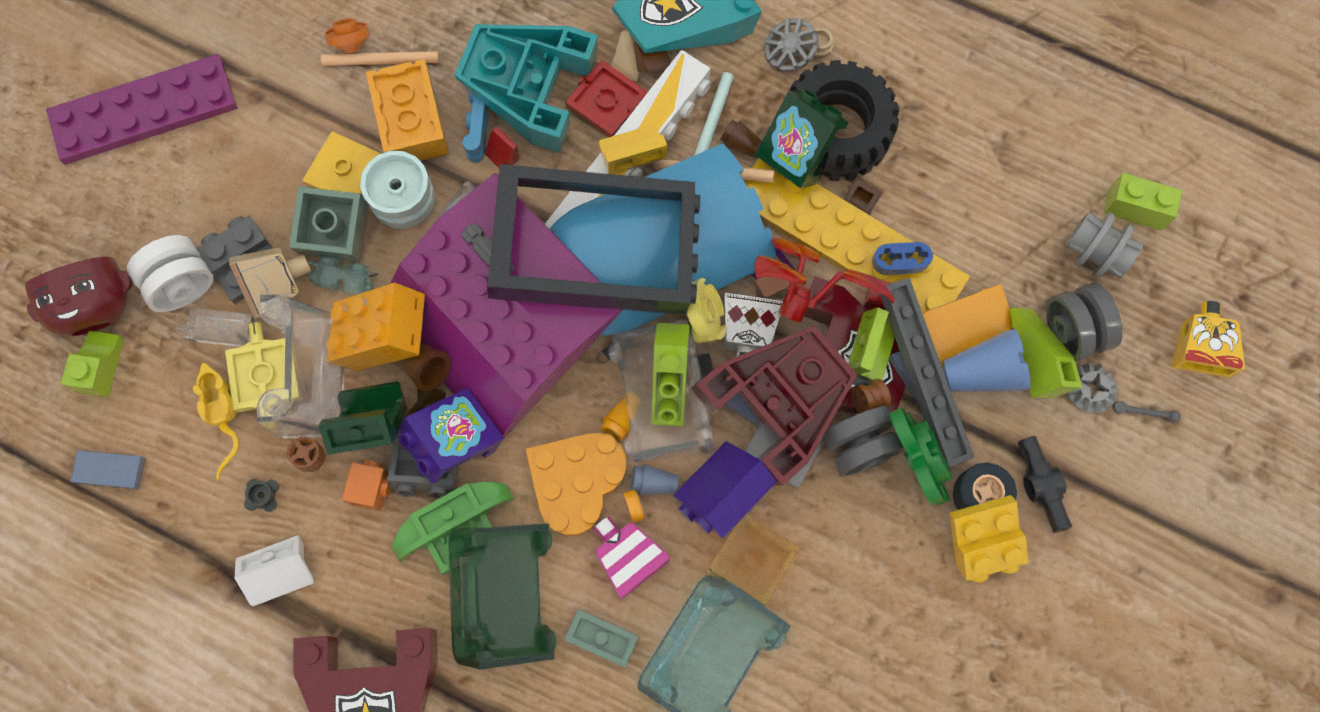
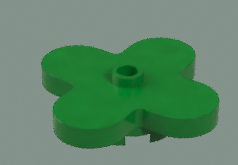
M902 407L890 412L892 424L906 450V453H904L905 459L911 471L915 472L929 503L939 506L950 501L944 483L953 477L948 463L943 458L938 447L939 443L927 421L923 420L916 423L911 413H906Z

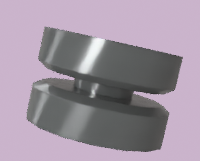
M1091 283L1077 288L1074 292L1066 291L1051 296L1048 299L1046 306L1048 327L1073 355L1075 361L1088 358L1094 352L1103 353L1120 345L1122 340L1120 314L1114 299L1100 284Z
M886 406L857 414L829 428L824 433L823 439L828 450L841 451L847 449L834 460L841 477L874 468L905 450L896 432L882 434L892 426L890 412Z

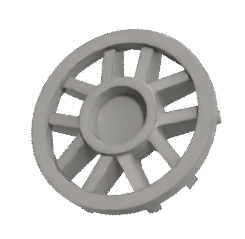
M799 17L798 19L786 18L785 21L771 28L767 39H765V54L768 61L776 69L785 72L797 71L808 65L816 55L819 44L818 35L813 26ZM791 25H796L794 32H791ZM802 26L808 28V30L801 32ZM785 27V32H780ZM774 36L781 38L780 41H773ZM813 37V40L803 41L805 38ZM771 46L775 47L772 53L770 52ZM812 47L809 55L807 56L804 53L803 49ZM780 54H782V56L776 63L774 59H776ZM801 54L804 60L797 63L795 57ZM790 58L793 65L784 66L786 61Z

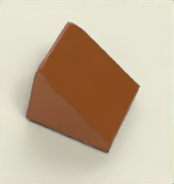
M775 277L758 278L755 280L756 297L767 298L787 289L790 281Z

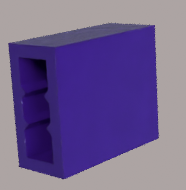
M725 441L673 496L681 505L678 508L679 512L691 523L694 521L707 534L713 531L721 538H724L773 487L777 480L760 459Z

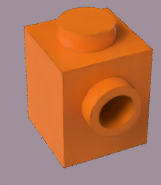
M366 459L363 460L362 464L352 462L342 501L351 506L381 512L384 497L388 498L391 492L387 482L388 472L382 468V463Z

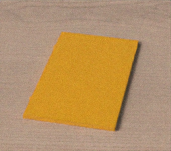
M1002 284L987 289L984 288L982 291L922 313L942 367L943 360L1006 330H1012L1010 308Z

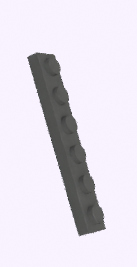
M910 278L886 285L894 297V303L892 304L886 296L881 293L879 294L885 311L889 312L888 319L924 419L929 424L939 443L938 447L943 458L946 459L949 467L974 458Z

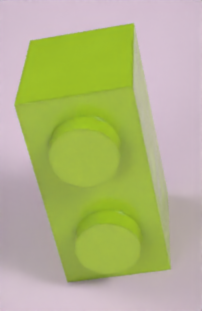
M1122 173L1109 187L1103 213L1112 212L1117 218L1162 231L1177 217L1183 190Z

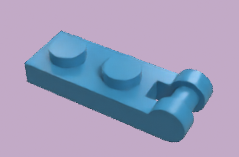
M469 91V102L472 103V112H467L466 128L469 130V134L463 138L462 144L468 160L478 163L483 160L485 155L489 107Z

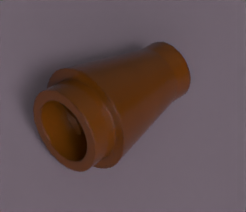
M731 119L720 138L722 142L726 143V147L756 158L755 153L762 142L740 120L736 122Z

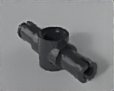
M1036 436L1020 440L1017 444L1027 466L1025 470L1026 475L1023 477V484L1028 498L1032 502H1038L1039 507L1044 508L1053 533L1070 529L1073 526L1062 502L1064 499L1063 494L1066 493L1067 487L1061 470L1057 466L1052 467L1050 462H1046Z

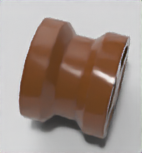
M879 378L871 380L867 386L860 384L852 389V401L859 414L877 407L886 406L889 408L891 405L889 389Z
M298 437L287 448L289 462L301 471L314 472L325 461L326 453L324 448L310 437Z

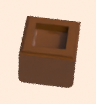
M634 42L638 72L663 69L671 64L667 51L644 53L637 42Z
M858 176L843 200L870 215L884 191Z

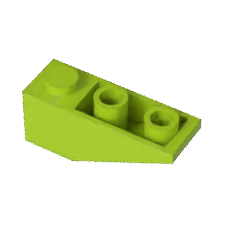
M1016 307L1009 309L1012 329H1016L1024 349V352H1022L1024 363L1027 362L1031 385L1029 391L1031 398L1052 399L1082 388L1073 355L1034 309Z
M657 323L651 424L684 425L689 325Z

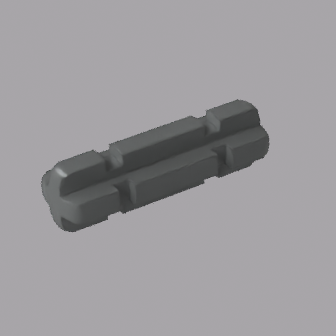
M477 224L468 225L462 232V237L469 245L473 244L472 249L489 267L492 241L487 235L483 236L484 232ZM512 263L510 265V273L514 270Z

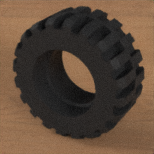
M831 60L830 65L827 66L823 62L814 65L812 72L808 69L800 74L799 80L794 81L789 91L810 90L818 96L817 100L823 105L839 104L849 107L864 122L866 131L851 138H833L816 169V172L820 174L819 178L822 175H827L830 181H839L840 176H845V180L856 179L858 172L861 175L871 172L873 166H878L883 160L898 129L899 105L897 102H893L896 96L893 89L885 87L887 81L881 75L876 77L872 74L873 69L867 66L864 69L856 66L857 62L848 61V64H841V60Z

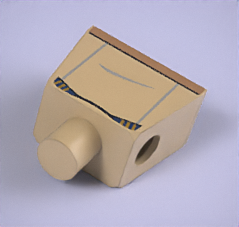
M273 248L229 258V265L254 319L297 295L299 290L294 278L311 272L304 254L286 261L281 248Z

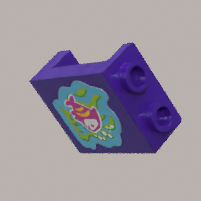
M469 388L405 417L397 432L402 447L409 450L417 462L420 473L423 476H427L432 484L438 482L447 471L480 454L484 458L493 454L504 439Z

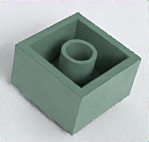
M298 186L289 248L298 254L360 261L368 206L364 197L359 193Z

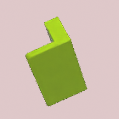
M878 307L863 313L848 362L858 376L870 381L878 378L883 380L895 339L889 321H886L889 312Z

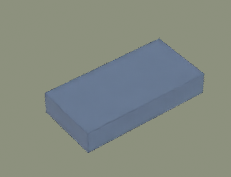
M77 450L70 482L139 490L145 458L133 455Z

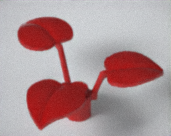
M773 237L771 243L777 249L798 257L797 271L791 269V267L783 262L764 255H759L754 263L756 278L775 277L790 281L778 313L795 322H801L807 308L814 309L816 303L840 279H846L877 291L886 296L892 304L894 303V297L884 283L871 275L852 269L839 271L811 298V290L799 284H805L807 278L802 274L806 259L818 263L820 255L805 245L793 243L783 238Z

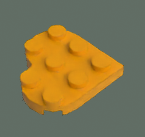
M587 433L526 449L539 510L545 523L554 532L561 533L564 536H579L590 531L599 521L603 512V496L614 492L619 484L623 482L627 472L626 455L621 445L612 435Z

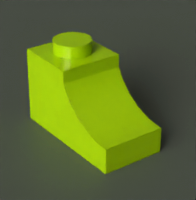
M88 331L81 349L76 354H69L61 385L78 394L109 398L124 338L117 334Z

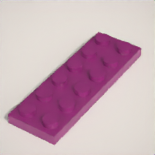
M219 54L47 108L46 112L59 160L66 165L236 110L238 107L223 59Z

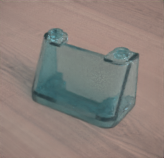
M706 575L696 584L638 679L637 688L671 712H732L727 706L761 649L772 651L781 647L786 640V634L791 625L733 583L712 575Z

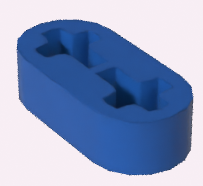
M922 242L884 244L878 247L874 253L872 265L882 275L921 273L930 265L933 253L931 248ZM914 252H918L919 257H924L920 264L917 263L916 259L910 258ZM883 254H888V258L895 259L891 262L890 266L886 265L884 260H880Z

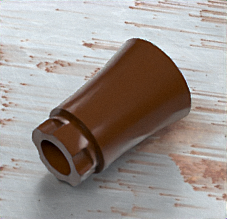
M420 341L418 356L392 362L421 391H430L439 387L446 380L451 369V359L447 353L433 348Z

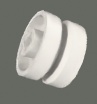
M173 235L152 241L137 251L127 264L128 275L134 285L141 290V296L147 306L154 312L174 311L187 306L199 299L208 291L213 283L211 270L200 258L199 251L187 236Z

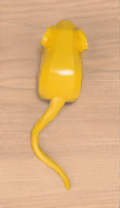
M202 363L196 385L192 387L193 392L199 397V402H197L198 413L205 423L218 426L224 434L230 436L233 440L232 451L217 470L216 480H219L222 470L237 454L239 449L237 434L227 426V423L232 421L237 413L233 410L232 399L229 393V381L207 363Z

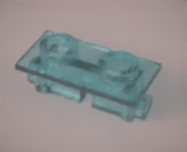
M321 256L320 260L308 262V265L316 266V270H312L309 276V281L314 282L315 286L338 290L339 280L341 279L344 280L342 291L356 295L372 290L373 283L369 282V277L378 276L377 272L368 271V265L351 262L350 266L339 264V259Z

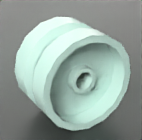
M388 151L372 159L362 172L360 188L363 197L373 215L382 224L393 229H408L419 225L430 215L435 204V191L425 166L416 156L405 151Z

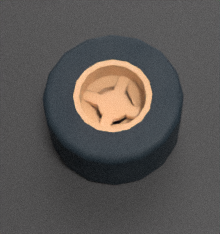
M985 462L975 464L961 473L954 483L952 495L956 508L960 510L1012 495L1016 500L1017 489L1014 479L1007 470L997 464Z

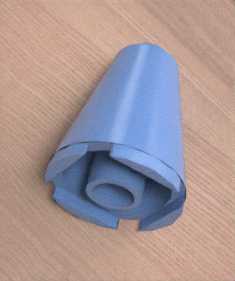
M1006 330L943 360L942 369L950 391H1024L1030 389L1029 369L1027 362L1024 363L1022 355L1024 349L1017 330Z

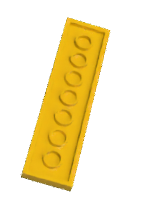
M760 158L752 168L774 170V182L744 180L748 189L754 187L760 199L763 210L759 211V215L764 223L795 242L813 249L821 258L843 271L852 269L871 275L878 280L891 283L910 278L922 313L955 301L970 278L968 274L934 254L928 268L921 273L882 275L872 265V257L877 248L884 244L913 241L817 183L800 189ZM914 252L910 258L916 259L917 263L920 264L924 257H919L918 252ZM883 254L880 260H884L886 265L890 266L891 262L895 259H890L888 254Z

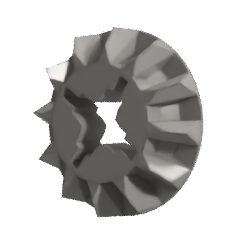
M1087 363L1078 367L1077 370L1082 388L1068 393L1073 404L1089 413H1099L1110 408L1118 397L1117 386L1119 384L1114 381L1112 372L1106 371L1102 368L1101 364L1090 365ZM1096 378V387L1100 388L1101 391H1097L1091 397V388L1086 386V384L1091 383Z

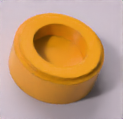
M630 490L624 492L623 495L632 523L643 521L645 516L637 491Z

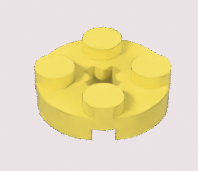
M704 278L691 282V284L697 285V296L695 304H690L686 314L692 325L693 338L697 343H711L721 340L726 333V325L720 326V317L725 315L722 301L712 284H704L706 281Z

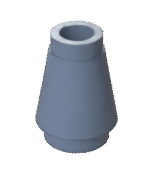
M644 463L642 466L634 465L630 490L637 491L638 495L675 494L678 490L679 475Z

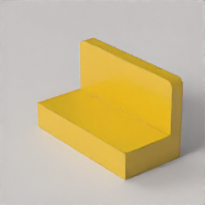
M656 125L646 126L599 140V147L608 174H615L667 158V143L664 135H659Z

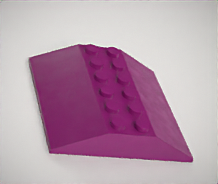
M494 173L437 219L399 264L391 283L395 282L425 294L421 341L449 355L451 369L443 383L453 394L469 388L505 438L623 310L488 299L489 267L472 249L473 244L469 245L464 240L462 232L468 225L475 223L483 230V236L487 235L492 241L498 174ZM517 195L511 263L514 265V270L510 273V276L601 283Z

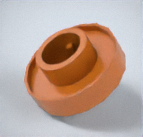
M345 18L333 22V28L328 29L324 35L329 46H335L336 49L343 50V53H353L361 49L360 45L364 43V39L369 37L370 33L367 23L356 22L355 18Z

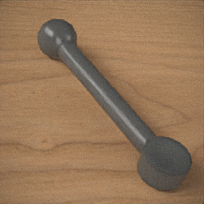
M1123 401L1116 402L1112 407L1116 414L1130 412L1168 418L1170 422H1178L1181 418L1180 413L1176 410L1163 412L1127 406Z

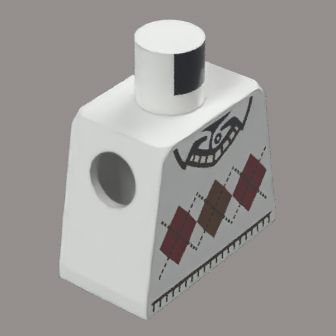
M725 293L723 301L725 312L723 325H726L724 349L736 351L737 357L772 343L780 318L778 311L783 301Z

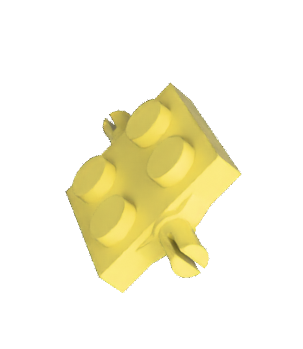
M254 322V324L250 323L248 325L251 342L246 343L242 347L225 350L233 410L236 413L254 409L260 410L262 427L270 428V426H276L274 407L282 403L300 400L292 342L288 337L277 340L264 339L262 323Z

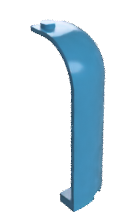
M723 143L646 176V178L696 182L695 194L700 195L701 199L699 214H694V224H699V238L697 244L693 243V254H698V267L696 274L692 273L691 282L704 278L706 279L704 284H712L716 290L754 273V263L759 255L776 259L775 246L771 243L773 239L771 229L768 227L764 228L759 215V211L763 210L760 199L754 187L747 188L740 175L744 169ZM604 194L571 209L550 227L551 231L601 283L677 290L681 201ZM623 310L601 335H614L630 331L667 313Z

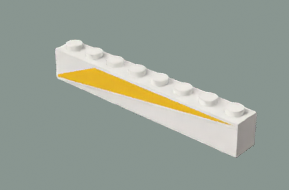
M681 50L615 135L656 125L659 135L663 134L665 139L669 141L674 136L678 128L677 124L681 118L686 119L691 114L695 105L694 102L698 96L703 97L711 86V81H709L711 68ZM602 153L598 155L586 172L608 174ZM645 165L613 175L641 177L643 174L642 169ZM570 191L545 224L550 228L561 216L571 209L604 194Z

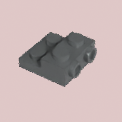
M250 215L246 218L239 216L232 219L228 223V229L219 235L217 233L206 235L201 240L202 245L197 248L200 256L234 304L240 302L245 297L229 265V258L273 249Z
M396 434L387 482L390 488L395 490V493L400 496L412 497L415 495V491L428 492L429 497L439 499L456 490L460 465L444 473L438 482L432 484L427 476H423L420 473L416 460L409 450L402 447L398 434Z

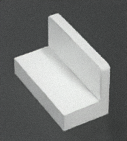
M299 535L238 557L235 561V580L251 606L269 601L311 585L314 582L313 575L304 560V544Z

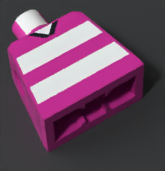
M608 516L594 527V530L604 541L595 550V553L621 600L670 562V556L632 522L619 530Z

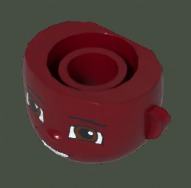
M96 257L78 261L47 271L27 281L25 289L30 302L27 306V311L35 322H39L46 330L63 337L88 334V331H98L106 328L121 317L127 304V292L131 289L133 282L127 271L120 270L115 259L112 257Z

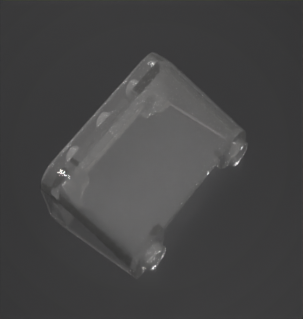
M260 295V314L262 319L270 326L279 327L282 333H286L285 385L282 389H272L262 394L257 405V423L280 439L321 436L318 425L323 419L339 417L341 407L337 395L339 391L344 390V367L327 362V342L330 337L331 312L285 295Z
M688 319L669 322L670 324L689 325L683 426L651 424L656 325L612 334L613 345L608 346L612 364L618 363L622 373L631 426L629 437L624 438L627 456H632L635 462L696 456L716 452L708 408L691 389L693 385L702 379L696 343Z

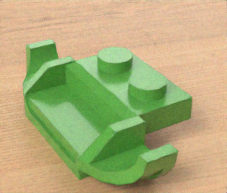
M467 483L410 514V517L396 534L392 549L400 563L419 549L424 550L428 547L441 574L445 575L501 543L487 514L491 513V509L496 506L510 502L515 498L508 485L503 483Z

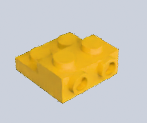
M1012 495L949 513L956 567L966 581L984 582L989 578V574L999 571L1008 574L1015 573L1019 570L1020 565L1029 563L1026 535L1020 530L1017 501Z

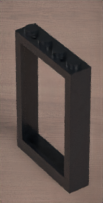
M500 164L487 286L488 299L686 315L690 304H695L697 296V285L691 284L692 273L696 274L698 267V254H693V243L697 244L699 238V224H694V214H699L701 199L700 195L695 194L696 182ZM518 186L681 201L677 290L510 276Z

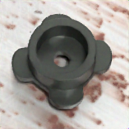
M252 479L247 483L245 491L246 500L244 502L247 510L264 509L267 512H271L276 508L275 494L279 490V484L276 481L269 480L268 482ZM263 492L264 497L259 498V494Z

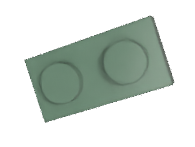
M578 609L564 641L626 668L639 636Z

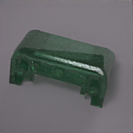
M549 523L466 527L451 530L448 540L452 653L456 663L459 665L482 670L554 659V649L557 644L555 632L548 625L541 623L538 557L545 556L548 549L552 546Z

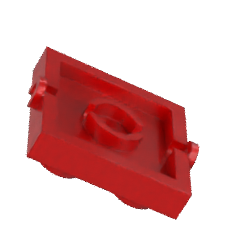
M601 60L587 77L584 75L580 78L578 88L565 101L566 108L604 135L612 137L648 92Z

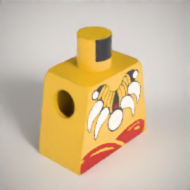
M1216 301L1202 302L1200 314H1193L1183 321L1171 368L1224 377H1232L1245 370L1240 325L1236 320L1220 318L1221 303Z

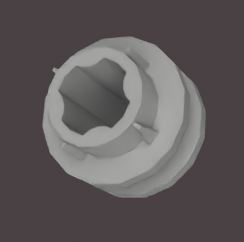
M1088 212L1077 225L1065 245L1078 253L1074 264L1078 267H1081L1087 259L1096 264L1092 274L1096 278H1100L1106 271L1121 278L1132 266L1143 248V244L1131 238L1135 226L1128 223L1121 231L1111 226L1116 216L1112 212H1108L1103 219Z

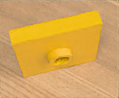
M331 131L302 181L311 188L359 193L363 196L360 188L362 172L366 165L381 153Z

